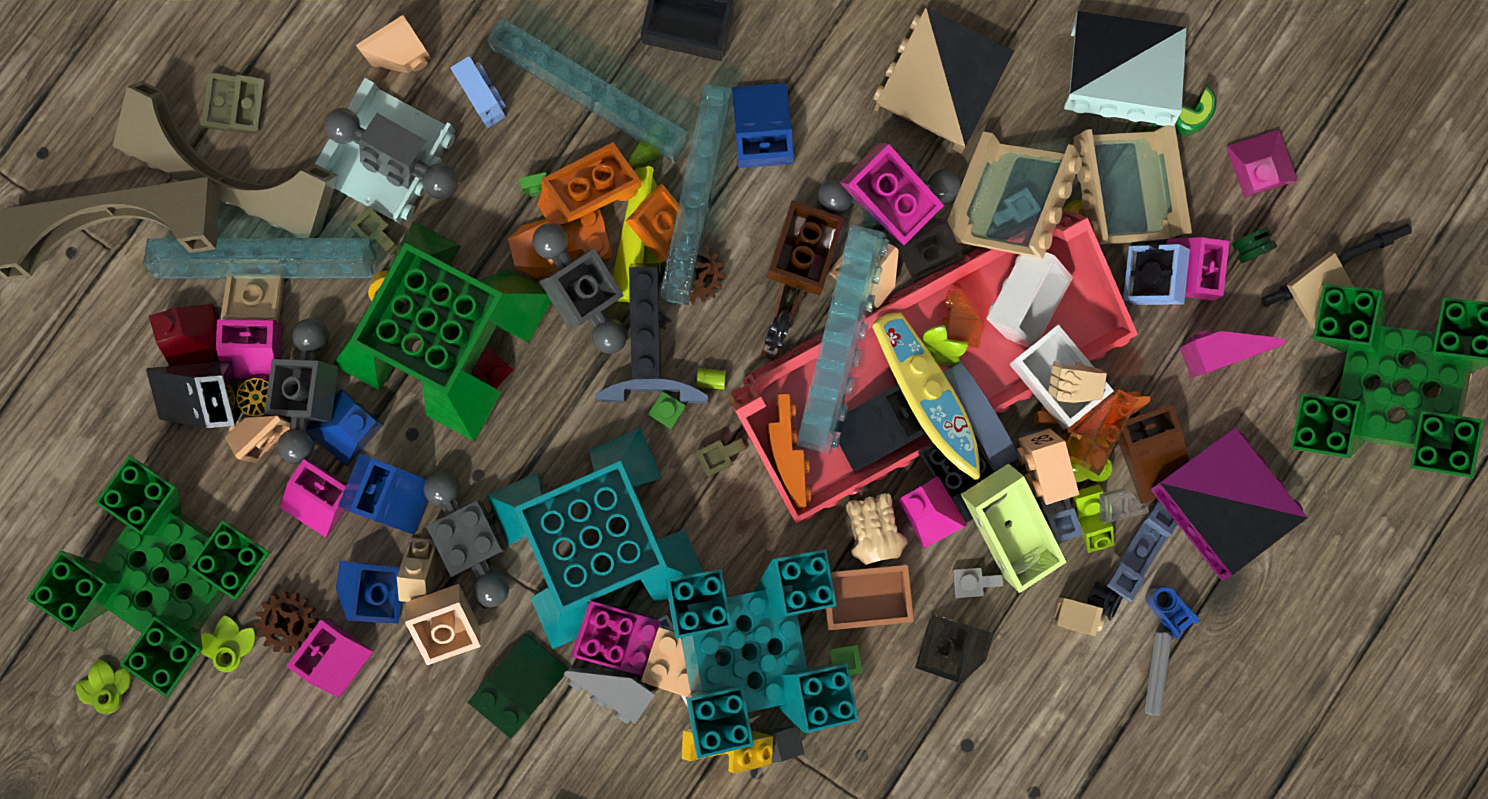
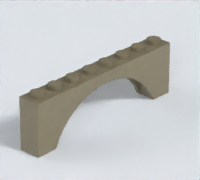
M143 81L126 87L113 147L122 150L126 156L138 158L146 162L151 168L161 169L171 174L174 179L179 181L191 180L196 177H208L219 189L222 202L238 206L251 216H258L267 220L273 227L283 228L293 233L298 239L309 241L321 233L338 179L337 174L312 164L302 169L293 178L277 183H254L232 177L208 163L188 143L172 115L166 92Z
M196 177L185 181H170L159 185H144L139 188L118 189L114 192L92 193L88 196L66 197L62 200L40 201L36 204L14 205L10 208L0 209V276L5 280L32 277L45 257L64 240L82 229L113 219L138 218L161 224L173 232L176 239L189 253L214 250L217 245L220 191L208 177Z

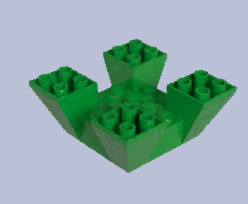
M412 221L386 268L389 270L364 317L357 319L332 365L337 366L342 371L380 391L394 367L422 381L426 416L475 442L502 392L470 375L496 327L529 344L552 302L542 287L507 269L481 280H476L451 267L450 265L461 245ZM449 291L448 298L440 302L442 293ZM410 303V310L403 314V307ZM435 316L434 323L427 327L426 322L428 318ZM459 328L458 337L451 340L450 335L452 331ZM421 340L419 350L413 352V345Z
M1323 284L1313 340L1347 355L1338 398L1301 393L1290 449L1350 459L1365 442L1413 449L1411 469L1474 479L1485 420L1463 417L1471 372L1488 366V302L1443 297L1437 331L1435 333L1387 327L1382 290ZM1405 357H1416V360L1412 365H1402V361ZM1380 379L1379 387L1373 390L1367 388L1371 380ZM1409 383L1410 389L1406 393H1397V388L1400 384ZM1430 388H1441L1440 394L1437 397H1426V393ZM1395 411H1405V416L1402 420L1391 421V416Z
M128 455L95 502L126 524L125 529L100 563L60 551L26 599L72 632L77 631L108 610L142 633L120 663V666L164 697L169 698L203 649L200 629L225 594L235 601L238 600L270 552L224 520L219 523L212 534L182 514L176 486L133 456ZM182 545L186 549L184 558L179 556V549ZM142 553L146 555V563L144 564V566H142V564L140 563V556ZM165 569L169 571V579L166 582L162 577ZM188 584L192 588V595L189 598L185 594V588ZM148 592H150L153 597L152 603L150 605H148V603L146 602V595Z

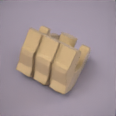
M1053 361L1048 393L1056 398L1057 401L1078 403L1103 400L1106 372L1098 368L1085 366L1080 362H1075V365L1061 364V361Z

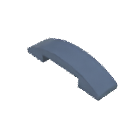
M960 362L944 371V375L965 409L976 439L996 471L1018 459L1017 451L1003 424L965 366Z
M634 379L605 388L596 394L598 402H626V392H680L681 403L709 404L708 395L690 385L668 379Z
M1049 428L1042 429V430L1035 431V432H1031V433H1028V434H1024V435L1021 436V438H1022V437H1025V436H1028V435H1031V434H1034V433H1038V432L1047 430V429H1049ZM1038 497L1044 518L1056 542L1083 535L1075 509L1071 507L1069 498L1046 505Z
M1159 500L1151 508L1130 539L1107 583L1109 588L1129 602H1132L1145 581L1144 576L1167 537L1172 535L1178 525Z

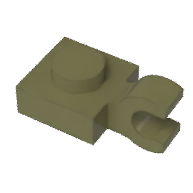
M370 206L350 224L370 246L377 241L391 255L397 250L398 246L385 234L391 227Z
M742 438L725 447L722 441L718 440L696 451V454L707 476L710 477L732 466L733 463L730 457L746 450L747 447Z

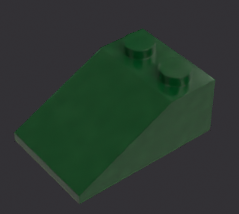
M526 634L467 703L512 739L563 679L564 673L569 668Z

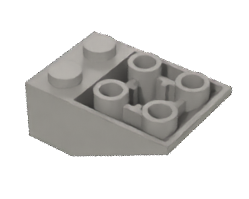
M571 667L564 673L569 678L567 683L578 691L585 689L592 694L590 697L592 701L603 708L608 705L616 710L614 715L626 724H629L630 721L636 724L658 691L652 685L641 682L642 678L636 674Z

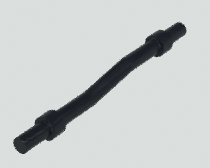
M1406 223L1392 230L1385 229L1375 234V237L1347 248L1338 256V259L1342 266H1345L1358 255L1377 247L1384 248L1392 245L1394 240L1411 234V226ZM1287 284L1280 286L1279 290L1263 296L1261 301L1265 307H1268L1282 300L1289 301L1294 297Z

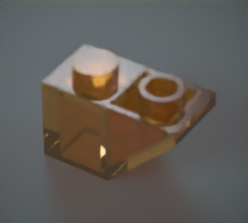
M954 283L953 290L947 291L945 307H949L947 318L942 317L941 325L946 326L947 339L968 342V347L978 348L984 320L960 284Z

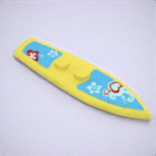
M901 312L889 313L880 317L872 324V327L901 391L920 425L937 448L953 464L973 479H979L980 459L972 425L953 387Z

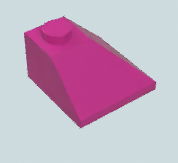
M1275 130L1226 147L1244 198L1297 181L1280 130Z
M938 476L895 500L923 548L934 544L967 525Z

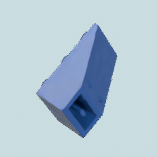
M786 83L732 87L738 168L793 164L792 129Z
M359 454L338 507L414 535L428 502L423 490L426 479L369 456Z

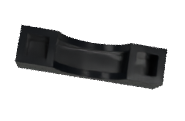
M631 263L629 266L632 379H660L659 263Z

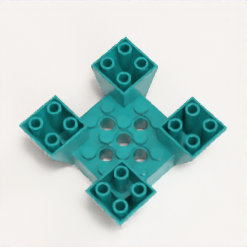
M637 428L590 449L594 472L547 493L537 472L487 494L508 546L528 538L546 580L548 588L532 596L531 601L552 650L577 639L590 600L593 601L641 579L656 604L668 599L665 579L703 572L685 529L656 539L636 493V490L662 479L641 428ZM579 503H585L588 507V513L583 519H578L574 515V508ZM618 517L623 518L626 522V528L620 534L614 533L611 528L612 521ZM590 529H595L599 533V541L593 546L587 544L585 540V535ZM567 540L572 544L573 551L570 556L563 557L559 553V546L563 541ZM602 555L607 556L611 561V567L606 572H601L596 566L597 559Z
M826 549L772 559L753 592L726 596L722 569L665 579L675 639L681 638L690 687V693L686 701L696 757L698 759L754 746L748 712L777 706L804 733L858 721L848 663L807 668L797 614L837 606ZM738 618L741 620L740 630L737 628L736 621ZM769 641H770L771 644H772V650H771V652H769V650H768V642H769ZM743 646L746 648L747 652L745 658H743L742 656ZM717 651L720 653L721 656L719 664H717L715 660V655ZM748 675H750L752 679L750 687L747 684Z

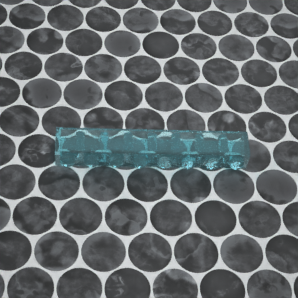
M501 17L488 37L487 42L491 50L671 162L675 163L688 144L689 135L687 131Z
M704 84L661 286L662 301L688 306L690 303L731 105V88Z
M850 224L796 446L830 454L833 448L837 449L839 446L841 432H837L839 422H844L847 415L848 405H845L844 402L846 394L852 393L855 378L851 377L853 366L858 367L862 350H858L860 339L866 338L869 323L865 322L867 311L872 312L876 295H872L874 283L879 284L883 268L878 267L881 256H886L889 247V240L885 239L886 233Z
M147 238L143 264L154 279L227 277L372 278L375 275L376 251L370 238H217L216 249L189 253L176 238Z

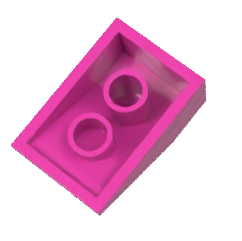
M878 143L839 182L869 214L903 245L944 206L890 144Z
M1209 329L1187 338L1188 344L1180 347L1190 376L1194 378L1286 344L1284 338L1226 331L1211 334Z

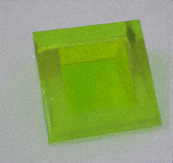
M641 140L628 159V163L633 170H636L660 158V150L645 140Z

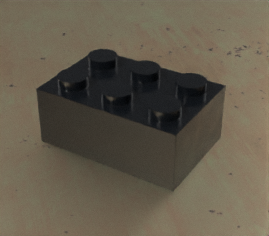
M649 0L641 29L642 43L722 62L734 13V0Z

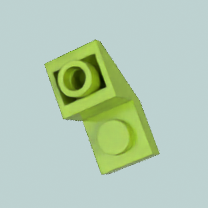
M1098 484L1078 490L1079 495L1073 496V503L1087 552L1091 553L1115 546L1113 525L1105 512L1102 488Z

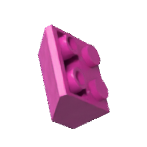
M1203 237L1165 240V245L1180 244L1190 249L1185 297L1215 301L1223 297L1230 241Z
M217 320L216 350L219 362L231 361L235 379L261 378L269 380L272 359H281L283 325L274 320Z
M303 459L287 483L280 508L327 538L345 512L344 509L338 507L347 483L315 462Z
M330 618L321 619L286 666L309 684L340 698L374 651Z

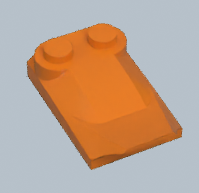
M614 142L542 178L541 194L537 206L548 223L561 225L576 220L615 200L627 201L632 199L636 195L637 189L642 187L640 178Z
M601 208L569 223L560 225L568 235L569 243L566 251L571 259L595 248L602 261L614 259ZM546 219L522 225L513 235L508 237L515 269L527 273L534 280L546 277L558 269L552 259L541 257L533 247L532 239L534 232L541 225L548 223Z

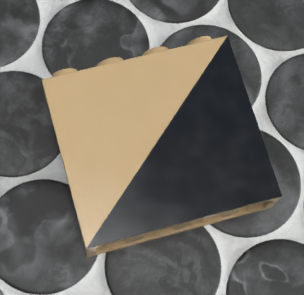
M926 7L922 15L916 14L910 26V29L914 30L910 39L904 37L898 49V52L901 53L898 62H891L885 75L889 77L885 87L882 85L878 87L873 100L877 101L874 110L878 112L880 107H883L955 143L952 149L962 154L1014 51Z

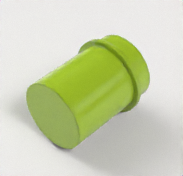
M706 367L698 368L697 387L724 390L725 370L706 369Z

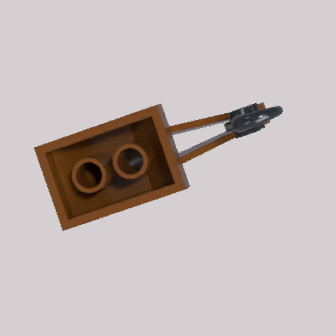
M792 200L766 277L780 282V287L761 356L772 360L775 359L778 349H781L784 338L787 336L791 319L804 292L820 296L845 218ZM785 284L797 288L798 290L789 310L782 311L779 317H777Z

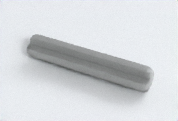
M1158 631L1155 633L1145 704V713L1148 715L1160 716L1162 713L1172 635L1166 632Z

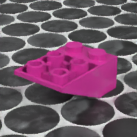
M590 600L571 657L643 676L661 621L642 613Z

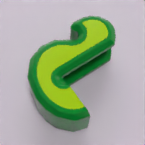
M1208 86L1200 92L1193 108L1182 104V111L1174 124L1177 134L1191 136L1200 132L1214 116L1217 100L1214 91ZM1149 122L1151 125H1153V126H1155V127H1160V126H1161V125H1158V124H1156V123H1151V122Z

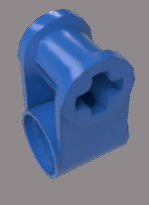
M1153 586L1147 591L1146 603L1160 619L1165 629L1175 639L1178 640L1181 637V633L1192 623L1197 624L1199 622L1197 615L1172 588ZM1163 591L1167 596V601L1163 606H1159L1157 596Z

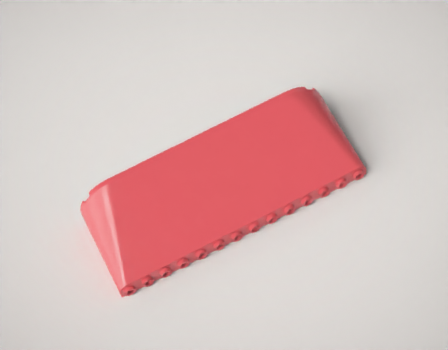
M1062 212L1061 221L1056 224L1052 234V244L1046 252L1055 255L1073 276V279L1042 337L1059 325L1089 361L1103 358L1107 351L1128 344L1130 339L1138 335L1088 218L1074 212ZM1039 217L1030 220L1018 228L1016 226L994 239L1029 246ZM977 247L888 296L878 309L870 306L778 356L774 360L767 362L743 379L745 384L743 387L732 391L729 401L795 523L810 520L816 512L823 508H831L843 497L860 492L870 482L882 480L890 471L909 465L914 458L919 456V451L933 443L926 433L854 472L828 425L834 419L898 384L872 327V324L880 317L889 313L901 312L920 339L923 338L926 330L935 326L945 325L947 339L968 342L965 353L959 358L986 396L996 414L1005 412L1009 409L1010 405L1019 400H1026L1033 396V392L1009 365L1029 348L1007 339L986 319L991 305L996 302L1002 291L1003 282L1010 276L1019 254ZM938 364L943 372L953 367ZM778 394H790V401H795L796 415L795 418H791V429H796L797 446H792V450H804V457H809L810 470L809 473H805V485H810L811 501L806 502L805 508H797L788 496L776 473L770 454L766 425L768 423H777L776 397Z

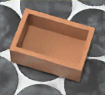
M908 565L831 572L837 606L825 608L828 630L914 622Z

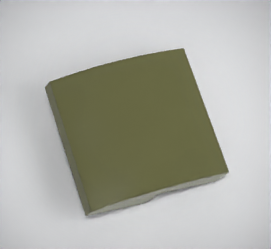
M208 72L201 127L222 131L257 133L265 79L238 74L235 77Z

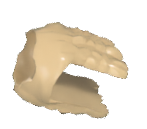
M890 493L877 495L876 499L869 496L860 502L852 500L846 505L855 538V544L851 550L852 556L859 559L863 564L868 565L880 560L899 558L903 548L907 545V538L897 532L894 510L892 508L893 501Z

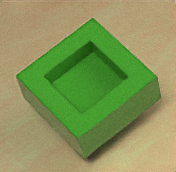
M544 172L519 178L524 194H530L531 197L540 196L541 179L548 176L547 173Z
M662 391L648 416L672 430L685 410L686 405Z
M857 644L829 649L832 665L848 663L850 675L862 673Z

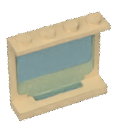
M1166 125L1154 132L1093 135L1092 129H1088L1073 137V145L1082 158V166L1079 173H1077L1082 191L1081 204L1085 210V217L1088 218L1099 245L1175 239L1192 233L1175 125Z
M983 132L944 231L954 242L1043 259L1046 250L1052 244V234L1056 224L1061 221L1064 203L1071 195L1075 175L1081 169V156L1074 145L1068 144L1064 154L1000 144L993 133Z

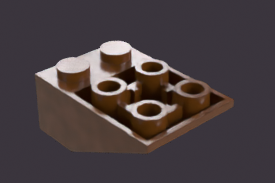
M1172 404L1112 425L1141 504L1157 499L1151 489L1189 462L1183 432Z

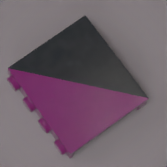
M1236 427L1151 489L1222 581L1234 575L1308 518L1303 512L1301 504L1289 495L1285 490L1284 483L1272 474L1267 467L1265 459L1256 454L1249 445L1247 437L1240 433Z

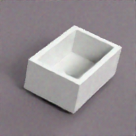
M1045 252L1043 259L1019 254L1010 276L1003 282L1002 291L996 302L991 305L986 319L1007 339L1030 348L1042 337L1073 276L1055 255Z
M1057 325L1009 365L1064 430L1073 425L1102 400L1078 403L1057 401L1056 398L1048 393L1053 361H1061V364L1075 365V362H1080L1085 366L1094 368L1064 330ZM1106 381L1103 399L1114 391Z

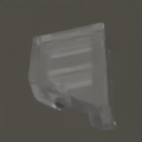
M1123 488L1099 494L1100 519L1102 522L1110 523L1149 513V508L1141 504L1130 491Z

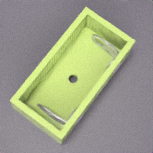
M1009 463L961 494L1003 577L1019 593L1066 563L1025 477ZM1010 520L1009 525L1005 526V523Z

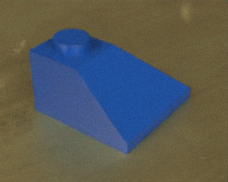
M340 389L334 397L331 422L312 421L306 428V432L345 466H348L384 424L347 392Z
M340 561L336 591L346 619L349 621L399 624L402 601H399L397 575L400 567Z

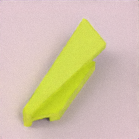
M651 166L637 168L634 171L640 178L642 187L637 189V193L632 199L628 200L612 276L624 295L617 300L619 302H630L629 266L631 263H659L660 272V261L626 222L629 216L657 186L653 178L654 169Z

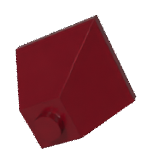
M213 304L176 307L149 315L155 341L169 366L208 363L219 359L216 350L217 316Z

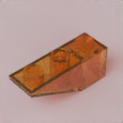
M1115 388L1072 431L1066 443L1070 462L1100 476L1138 399L1119 388Z

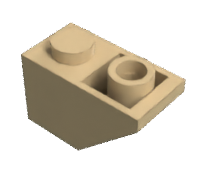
M410 537L397 575L399 601L408 602L430 594L433 586L437 548L433 540Z
M1059 597L1052 625L1096 636L1097 631L1101 632L1105 615H1102L1103 608Z

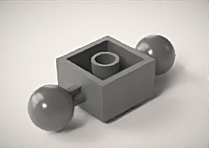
M347 108L334 109L326 116L324 129L327 136L339 144H347L352 141L357 143L360 147V162L368 171L373 173L379 172L386 176L387 180L398 187L402 185L407 189L410 188L415 177L422 180L426 193L436 199H446L457 190L458 176L453 168L441 163L432 166L424 163L426 160V140L379 113H376L366 129L361 127L358 116Z
M917 158L903 159L918 176ZM948 169L936 171L929 180L923 181L943 205L955 202L962 185L959 175ZM837 178L825 181L820 186L817 194L818 203L821 208L831 214L842 213L848 209L851 203H858L839 183L841 179ZM863 208L864 224L879 223Z
M555 223L541 225L534 232L532 239L533 247L541 257L552 259L558 268L539 281L568 329L580 326L590 319L594 326L592 341L595 347L606 354L619 352L627 342V330L620 321L608 318L604 312L605 308L624 296L595 248L582 252L571 259L566 251L569 239L563 227Z
M314 318L301 320L294 327L292 339L295 346L300 350L299 360L272 359L264 414L291 420L290 429L280 436L277 443L280 457L290 464H300L303 459L308 460L313 454L314 441L311 435L306 432L307 421L331 422L338 367L316 361V354L323 350L329 341V332L323 322Z
M447 471L432 473L424 483V495L431 504L442 507L445 517L426 527L450 576L457 577L472 569L476 577L473 585V594L477 602L485 607L501 605L508 597L509 583L502 574L491 571L487 561L506 552V549L483 502L475 501L460 508L456 500L460 492L457 478Z

